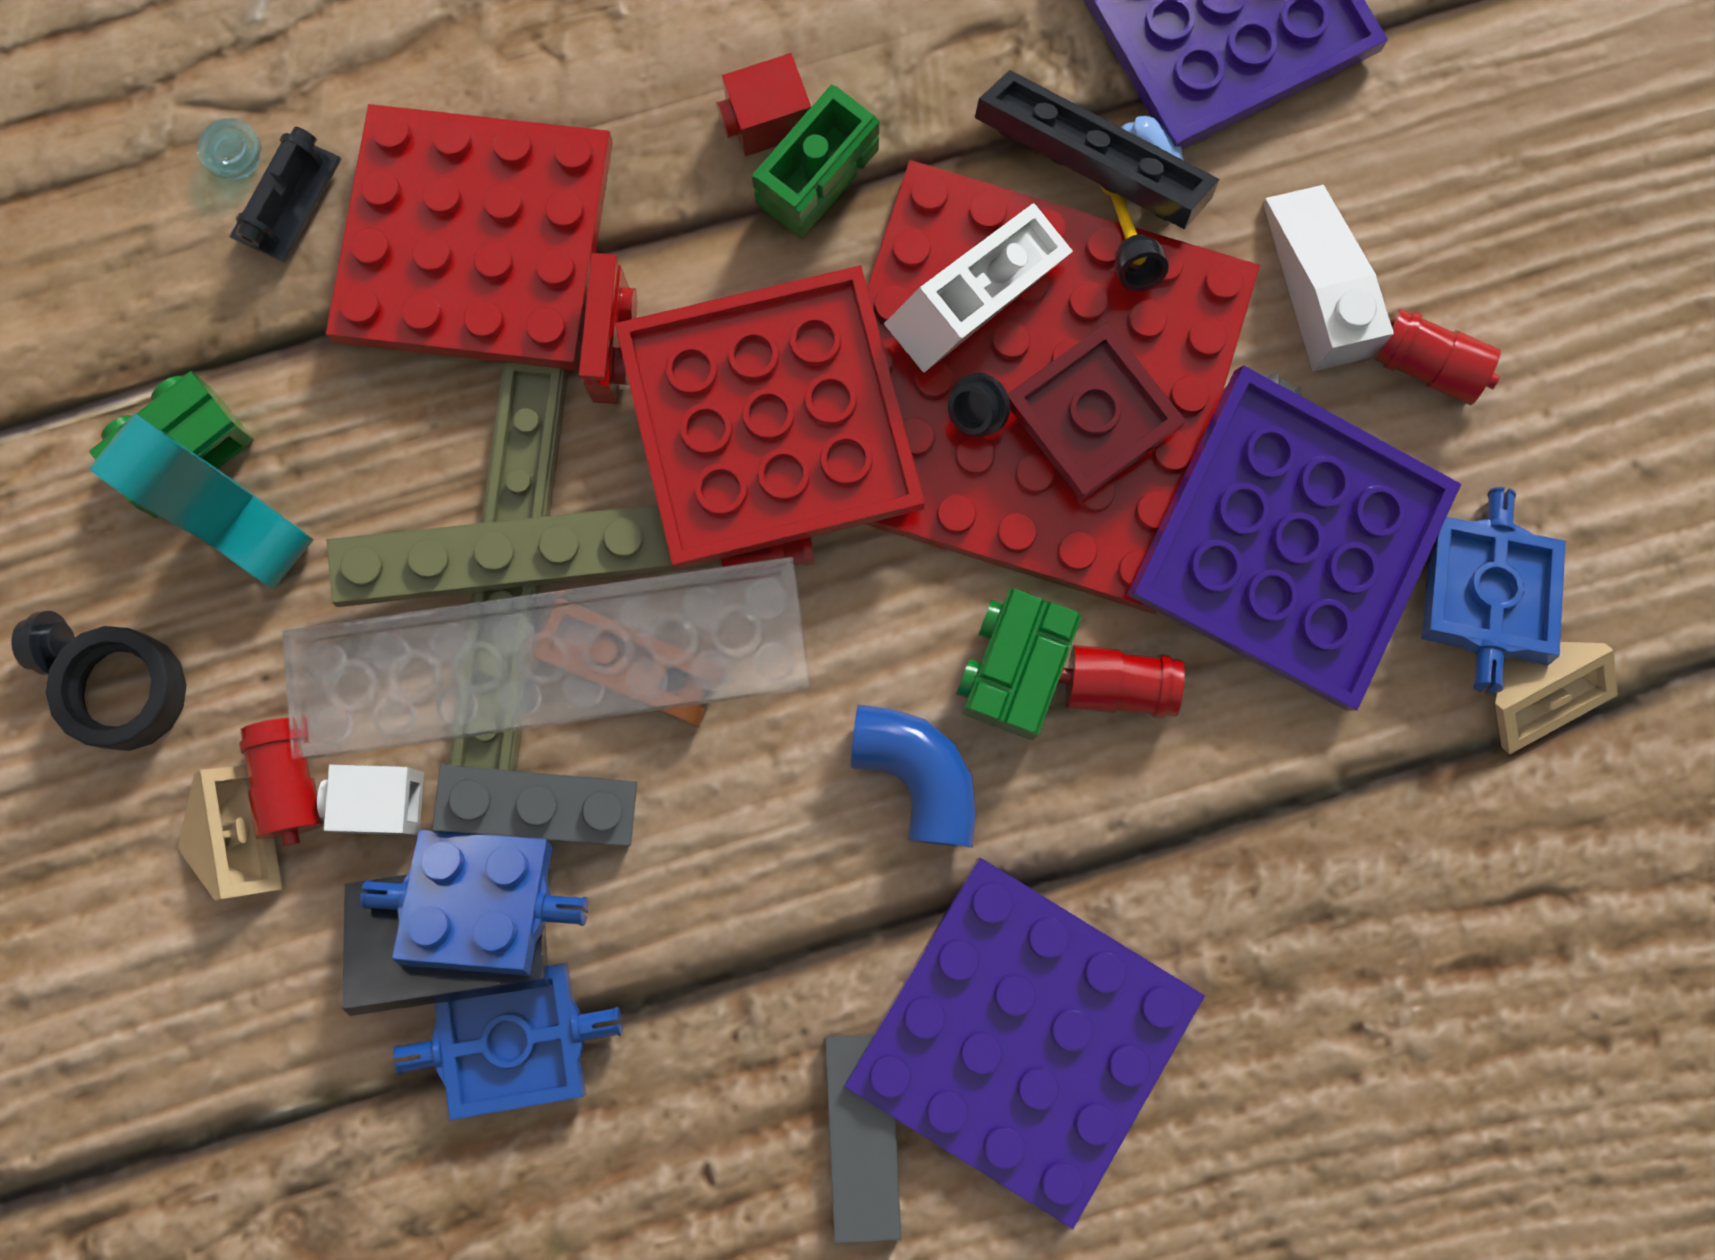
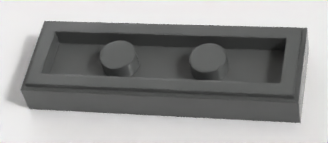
M873 1034L825 1037L835 1244L902 1240L895 1118L844 1087V1084L872 1039Z

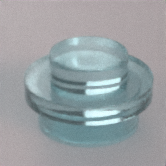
M224 118L211 123L200 135L197 150L202 164L212 174L225 179H242L252 174L260 162L261 143L256 132L246 122L235 118Z

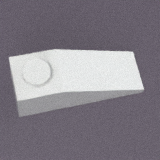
M1320 185L1265 198L1263 206L1312 372L1371 358L1394 334L1376 274L1325 186Z
M1033 203L922 285L884 325L923 373H925L1073 251L1035 203Z

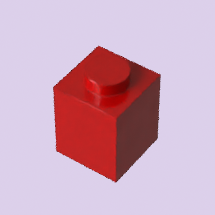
M792 53L722 75L725 100L716 102L727 138L738 135L745 157L777 147L811 108Z

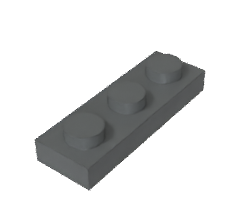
M440 764L432 830L631 846L637 781Z

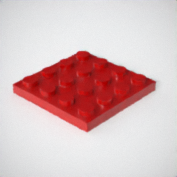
M368 104L326 329L328 338L333 343L578 371L591 254L596 253L613 145L610 131Z
M861 265L615 323L674 570L924 510L925 502Z

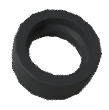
M102 626L79 634L60 650L49 669L46 697L51 716L65 734L85 745L104 749L131 751L153 744L173 727L184 707L187 684L181 662L167 645L130 628ZM114 652L132 653L141 658L148 666L151 677L149 699L140 714L129 723L120 726L103 725L92 719L88 714L84 699L87 678L95 665L107 655Z

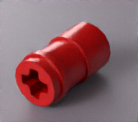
M1398 309L1390 320L1394 334L1373 357L1374 360L1383 363V367L1391 371L1397 369L1427 383V387L1470 406L1477 401L1486 387L1493 390L1500 379V375L1494 373L1501 355V349L1458 330L1452 332L1423 319L1422 314L1415 311L1409 313Z
M1073 645L1068 668H1063L1058 683L1066 684L1067 708L1115 713L1116 710L1151 714L1153 718L1163 719L1165 716H1178L1184 692L1185 668L1183 660L1171 659L1170 655L1160 654L1158 657L1126 654L1118 649Z
M279 718L247 725L240 729L242 741L239 742L241 754L245 755L250 783L248 797L256 839L282 837L283 846L299 844L298 833L310 831L323 825L322 818L319 817L317 810L315 780L310 777L304 743L307 741L306 731L302 730L299 718Z

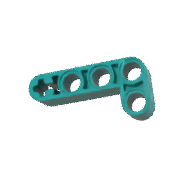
M135 412L89 467L99 478L135 503L213 546L242 569L274 590L314 540L240 484Z

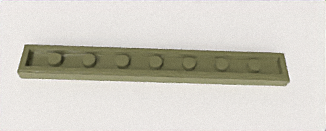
M503 362L481 523L550 516L569 370ZM541 585L472 593L448 765L517 771Z

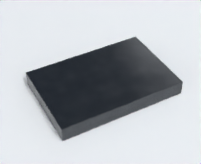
M406 875L371 881L403 884ZM365 881L345 884L342 1009L349 1016L548 987L546 926L536 942L530 976L400 966L392 960L400 922L398 910L364 909L361 906L360 895L361 893H367L362 889Z

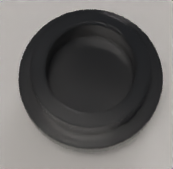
M981 372L972 373L961 378L954 385L948 400V414L952 423L961 432L978 437L989 436L1002 429L1008 421L1010 415L1009 396L1004 386L995 377Z
M54 611L35 612L15 626L11 639L12 651L15 659L23 668L34 670L42 675H48L49 669L60 650L72 641L75 636L67 622Z

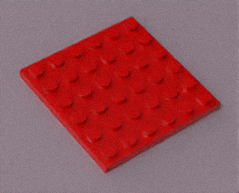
M909 160L867 288L925 505L924 510L865 525L1156 614L1158 611L1127 596V593L1222 397L1260 264L1135 227L1137 235L1141 234L1153 238L1162 246L1169 264V270L1164 280L1157 286L1145 291H1131L1121 285L1115 269V252L1121 242L1126 240L1119 222ZM1035 203L1073 252L967 340L923 373L884 323L922 285ZM1108 322L1186 420L1181 429L1081 501L1011 410L1008 421L1002 429L992 435L978 437L965 434L955 427L948 414V400L954 385L961 378L976 372L986 373L995 377L1004 386L1008 394Z

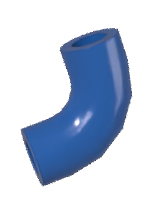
M858 704L853 733L851 768L885 772L896 776L906 785L911 795L912 807L908 840L973 848L976 822L973 777L956 744L926 719L892 708Z

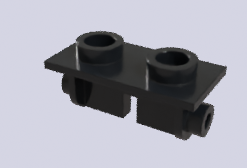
M295 126L290 134L283 133L280 138L281 144L244 211L237 215V223L229 237L285 263L342 160L341 157L315 146L317 139L300 127Z

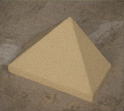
M1560 642V656L1550 665L1516 658H1506L1503 669V690L1497 693L1495 700L1501 747L1508 754H1512L1618 696L1614 650L1605 643Z
M246 765L199 770L194 773L177 848L214 901L282 890L274 838L256 839L248 797L250 783Z

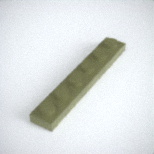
M658 505L326 539L332 603L336 607L674 570ZM721 559L682 569L719 566Z

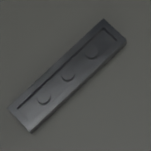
M1011 70L1002 76L978 100L975 119L996 129L1002 135L1013 138L1047 156L1054 163L1066 166L1098 183L1105 190L1130 200L1152 212L1158 218L1171 222L1184 230L1213 198L1219 178Z

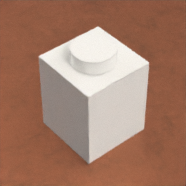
M329 764L328 780H322L317 795V810L319 817L324 819V831L351 834L418 836L421 824L424 772L409 767Z

